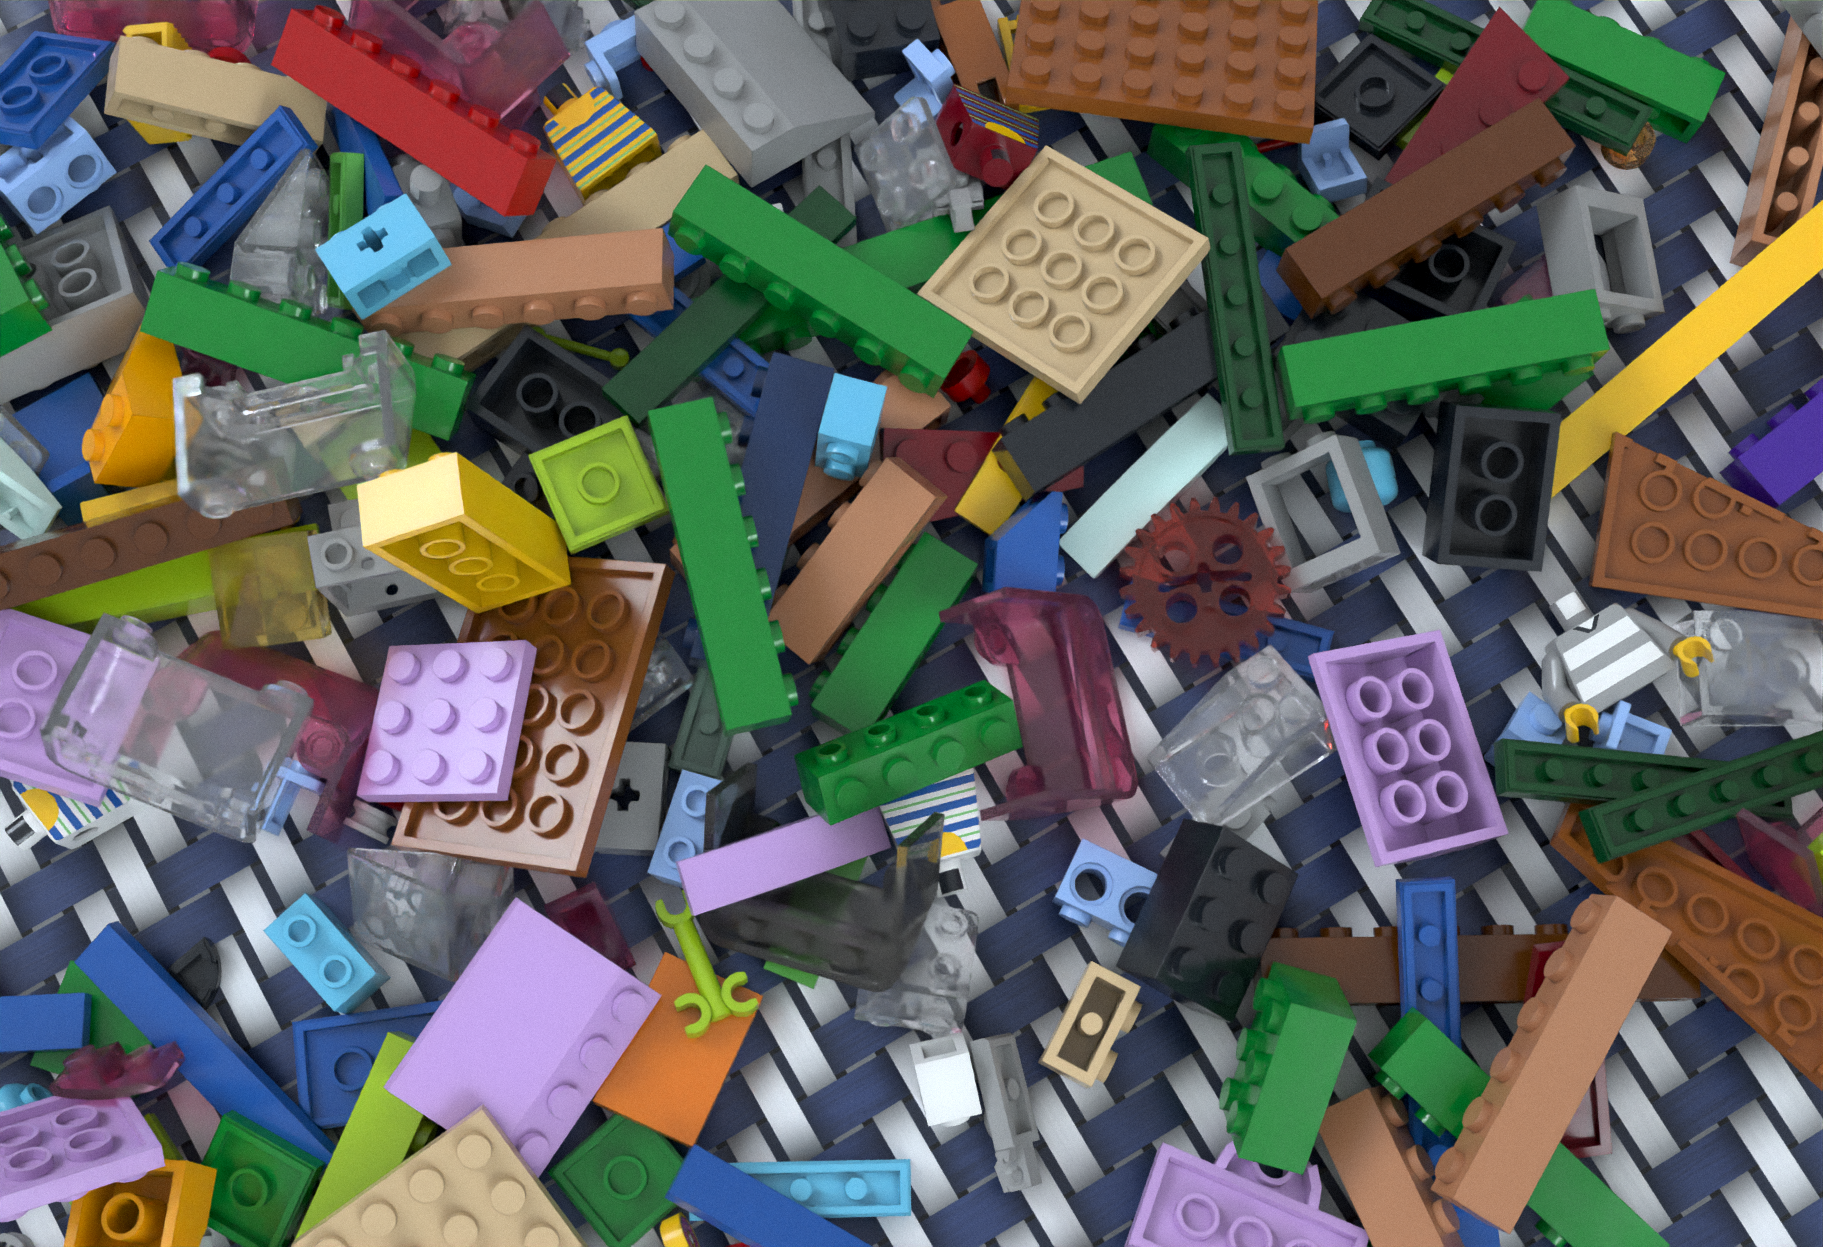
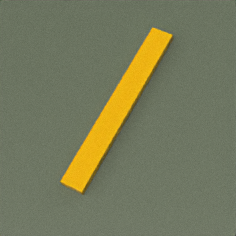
M1823 200L1561 422L1551 499L1610 449L1612 433L1618 432L1626 436L1823 269Z

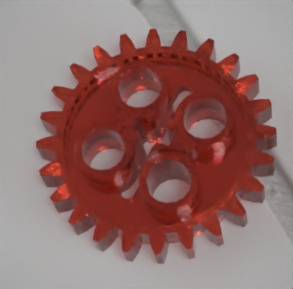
M1196 497L1191 498L1189 512L1182 514L1175 503H1171L1170 520L1165 522L1154 513L1151 515V521L1155 530L1152 534L1139 528L1135 531L1137 539L1143 545L1142 548H1125L1126 557L1134 562L1135 566L1120 567L1119 573L1120 577L1133 582V584L1119 589L1121 599L1136 600L1135 603L1124 610L1127 619L1142 617L1143 620L1135 629L1137 637H1143L1153 632L1154 637L1150 645L1151 650L1155 653L1168 644L1171 646L1170 662L1175 663L1183 652L1190 653L1192 668L1197 667L1201 655H1209L1213 667L1218 668L1220 653L1228 652L1232 660L1238 663L1240 662L1239 646L1245 644L1254 652L1259 651V642L1255 636L1257 632L1269 637L1274 636L1275 629L1267 620L1268 617L1284 619L1286 610L1275 602L1276 599L1290 598L1291 588L1277 583V581L1283 580L1291 574L1290 566L1275 565V562L1285 555V547H1268V543L1274 537V529L1270 527L1257 532L1255 529L1259 514L1256 512L1248 516L1244 521L1239 519V503L1237 502L1230 507L1227 513L1220 512L1218 498L1213 497L1208 511H1201L1200 505ZM1223 543H1232L1241 549L1242 556L1236 563L1230 565L1222 564L1213 557L1215 548ZM1172 550H1180L1188 555L1190 561L1183 570L1173 572L1161 565L1160 561L1163 555ZM1208 573L1210 580L1215 581L1212 583L1211 592L1201 593L1200 586L1195 584L1198 582V574ZM1241 573L1252 575V579L1245 582L1240 580H1224L1238 576ZM1161 584H1185L1184 587H1178L1169 592H1160L1158 590V586ZM1234 593L1244 596L1249 601L1250 606L1244 614L1230 616L1222 611L1219 604L1226 595ZM1180 600L1188 601L1196 607L1197 613L1189 622L1176 623L1167 615L1169 607L1174 602Z

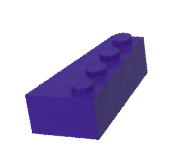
M1823 378L1804 392V395L1810 401L1797 410L1790 403L1766 422L1772 429L1770 433L1761 440L1752 433L1728 452L1734 461L1719 473L1732 488L1770 507L1777 508L1823 472Z

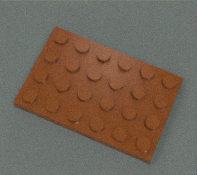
M1021 0L1005 102L1310 144L1314 129L1318 0Z
M568 556L571 585L479 614L467 609L457 643L527 640L537 648L508 801L405 802L391 845L403 852L586 878L675 572L667 564Z

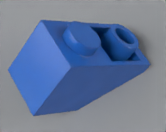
M1043 491L1036 495L985 539L982 592L1056 597V586L1062 585L1065 572L1064 558L1062 555H1058L1060 534L1066 532L1068 525V507L1066 503H1062L1063 492Z

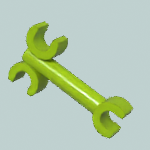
M682 890L683 900L686 904V908L682 913L677 915L670 914L666 910L662 899L656 901L655 910L659 921L665 927L674 930L700 995L686 993L674 1001L677 1012L690 1007L697 1008L701 1012V1018L698 1022L685 1027L687 1038H697L709 1029L711 1022L720 1021L731 1014L737 1017H747L753 1014L758 1009V1001L756 998L740 1003L736 1002L731 996L735 988L748 983L745 972L731 974L724 981L721 988L693 921L695 916L691 915L684 890Z

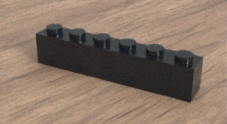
M1261 285L1270 346H1272L1289 332L1291 328ZM1191 307L1169 322V326L1172 329L1171 332L1158 340L1153 333H1150L1126 350L1130 357L1117 366L1113 365L1081 404L1057 391L1041 403L1045 409L1044 412L1031 420L1028 419L1025 413L1021 414L998 430L1002 438L993 447L992 452L1025 502L1218 380L1208 308L1198 313L1195 307Z

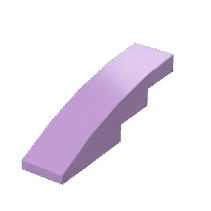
M878 806L831 826L820 815L816 814L775 827L773 830L726 844L723 847L676 861L675 863L691 915L695 916L891 848Z

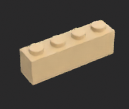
M120 35L110 57L104 114L241 146L281 105L293 110L317 144L318 148L305 160L310 162L323 143L327 101L289 76L285 77L265 72L250 63L233 64L210 58L208 54L202 51H182L158 45L157 42L147 37H126Z

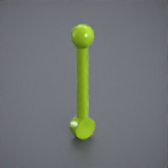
M539 326L532 327L563 349L609 361L615 370H622L630 362L629 354L623 348L607 351L546 334Z

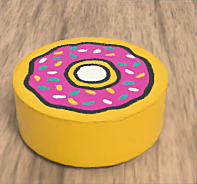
M683 1213L675 1214L661 1222L660 1233L665 1247H700L697 1237Z

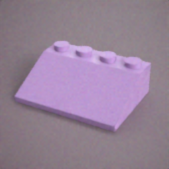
M1440 630L1318 652L1308 656L1375 867L1428 859L1461 851L1509 834Z
M515 897L388 1079L384 1088L446 1130L484 1104L539 1178L662 995Z

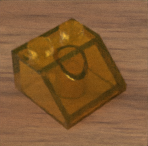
M316 530L240 539L207 549L223 649L285 644L321 639L332 634L327 598L316 588L307 536L316 535Z

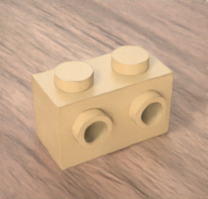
M1091 961L1086 966L1038 1063L1085 1088L1092 1087L1096 1079L1104 1083L1118 1056V1053L1111 1050V1047L1119 1031L1122 1030L1128 1034L1141 1010L1142 1004L1135 1001L1141 986Z

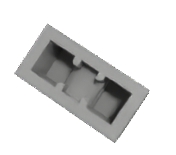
M626 742L595 846V850L599 854L653 856L666 819L669 782L668 765L671 752L666 744ZM626 787H631L636 796L639 797V800L631 801L628 805V811H623V808L615 801V797L624 796Z

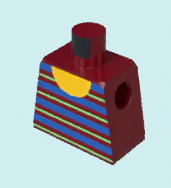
M953 84L932 125V130L949 165L959 171L984 180L990 186L1001 187L1006 190L1029 167L1038 149L1039 119L957 84Z

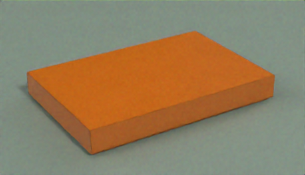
M665 952L649 984L650 988L662 996L598 1089L593 1103L691 1148L696 1144L763 1001V996L742 986L735 988L731 996L736 1002L743 1003L756 998L758 1009L747 1017H737L731 1014L720 1021L711 1022L709 1029L703 1035L697 1038H687L685 1027L698 1022L701 1018V1012L693 1007L677 1012L674 1001L686 993H696L698 995L700 993L687 961ZM716 975L722 988L726 979Z

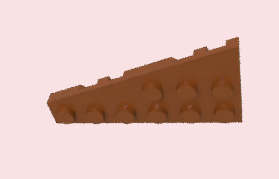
M1618 432L1612 433L1589 587L1823 621L1822 531L1814 527H1808L1785 516V513L1734 488L1677 463L1678 461L1662 453H1656L1633 442V439Z
M1566 802L1550 845L1605 895L1620 897L1673 931L1664 948L1823 1091V918L1670 840L1598 864L1578 815V812L1597 805Z

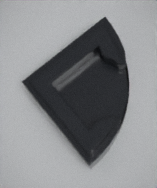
M203 937L166 971L206 1011L218 992L222 969L220 956L214 943L210 938Z

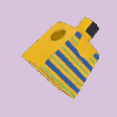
M565 83L553 87L545 95L543 103L554 115L543 126L545 136L554 156L583 206L585 201L595 192L602 189L610 190L625 180L628 172L638 164L643 162L651 163L662 156L656 132L602 87H593L578 98Z

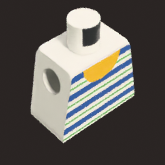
M119 765L100 808L14 781L12 789L26 806L27 810L6 825L4 829L11 840L23 851L29 850L46 835L56 844L74 849L140 813L149 806V803Z
M973 768L879 806L884 824L908 874L930 869L938 898L968 890L961 860L976 857L981 853Z

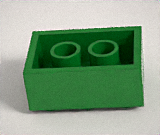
M1273 961L1268 979L1261 977L1256 986L1253 997V1009L1257 1011L1251 1028H1243L1239 1036L1236 1048V1059L1239 1060V1064L1234 1078L1227 1077L1223 1083L1219 1108L1224 1111L1227 1120L1226 1130L1232 1136L1238 1158L1303 1175L1357 1019L1336 978Z

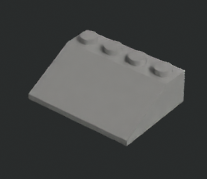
M655 0L634 11L637 51L751 188L875 117V111L778 0Z
M110 205L17 243V246L32 268V272L25 275L27 281L34 278L50 303V307L44 309L43 312L52 331L0 358V406L33 390L44 389L53 382L78 371L91 369L104 360L126 352L143 321L149 296L119 222Z

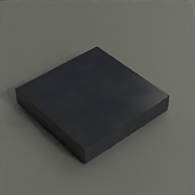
M1370 32L1315 86L1314 115L1324 122L1344 118L1350 127L1349 140L1379 161L1431 110L1447 85Z

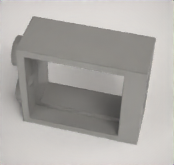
M1574 185L1536 205L1553 296L1596 289L1604 326L1613 328L1614 333L1617 334L1641 330L1645 327V321L1665 313L1643 199ZM1594 234L1602 236L1612 292L1605 291L1603 287Z
M1335 431L1320 433L1305 442L1306 449L1293 455L1285 452L1269 457L1261 463L1262 470L1246 477L1288 593H1312L1401 554L1360 444L1355 437L1337 435ZM1332 459L1361 538L1306 562L1278 484Z
M361 525L307 536L316 588L346 617L446 596L365 549L362 542ZM390 585H397L398 591L394 595H388L387 588Z

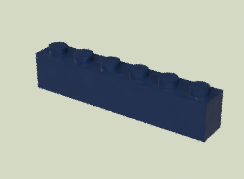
M773 352L769 368L758 366L751 391L752 397L760 398L755 417L745 415L737 446L747 448L742 467H740L746 495L738 496L742 517L752 515L755 523L759 547L751 548L755 568L765 567L772 593V599L764 601L768 617L835 368ZM690 616L682 648L691 650L689 665L708 670L696 618Z

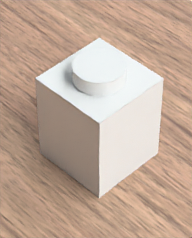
M962 1032L909 1045L928 1126L936 1124L946 1127L956 1126L969 1120L970 1116L982 1114L970 1055Z

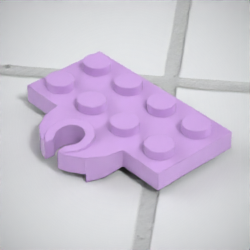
M1233 1141L1220 1152L1214 1164L1163 1142L1155 1155L1124 1247H1367L1369 1237L1365 1229L1319 1210L1322 1184L1317 1164L1312 1166L1308 1161L1303 1175L1283 1170L1282 1178H1271L1262 1172L1257 1162L1238 1158Z

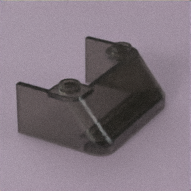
M747 762L706 793L703 853L782 826L778 821L770 817L754 813L757 764ZM932 813L898 845L897 860L885 871L883 888L822 872L753 897L701 913L700 924L702 930L714 944L720 947L867 991L884 992L890 989L904 974L936 897L945 814Z

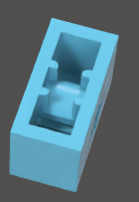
M406 193L394 201L380 206L373 214L347 230L338 232L329 241L315 249L361 320L452 265L435 235Z
M834 373L818 432L815 466L824 468L823 472L836 479L850 481L855 476L861 478L869 468L881 423L887 391L886 386Z
M304 893L263 930L334 1012L343 1014L353 1013L391 978L321 899Z

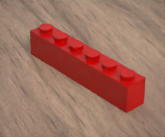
M316 5L314 10L291 8L271 63L273 67L504 217L534 215L557 160L540 149L541 141L521 130H510L499 123L501 116L495 111L482 105H471L460 98L462 92L459 88L443 80L430 79L421 73L422 66L415 60L400 54H391L382 48L384 42L379 37L363 30H353L344 24L345 16L338 11L322 5Z

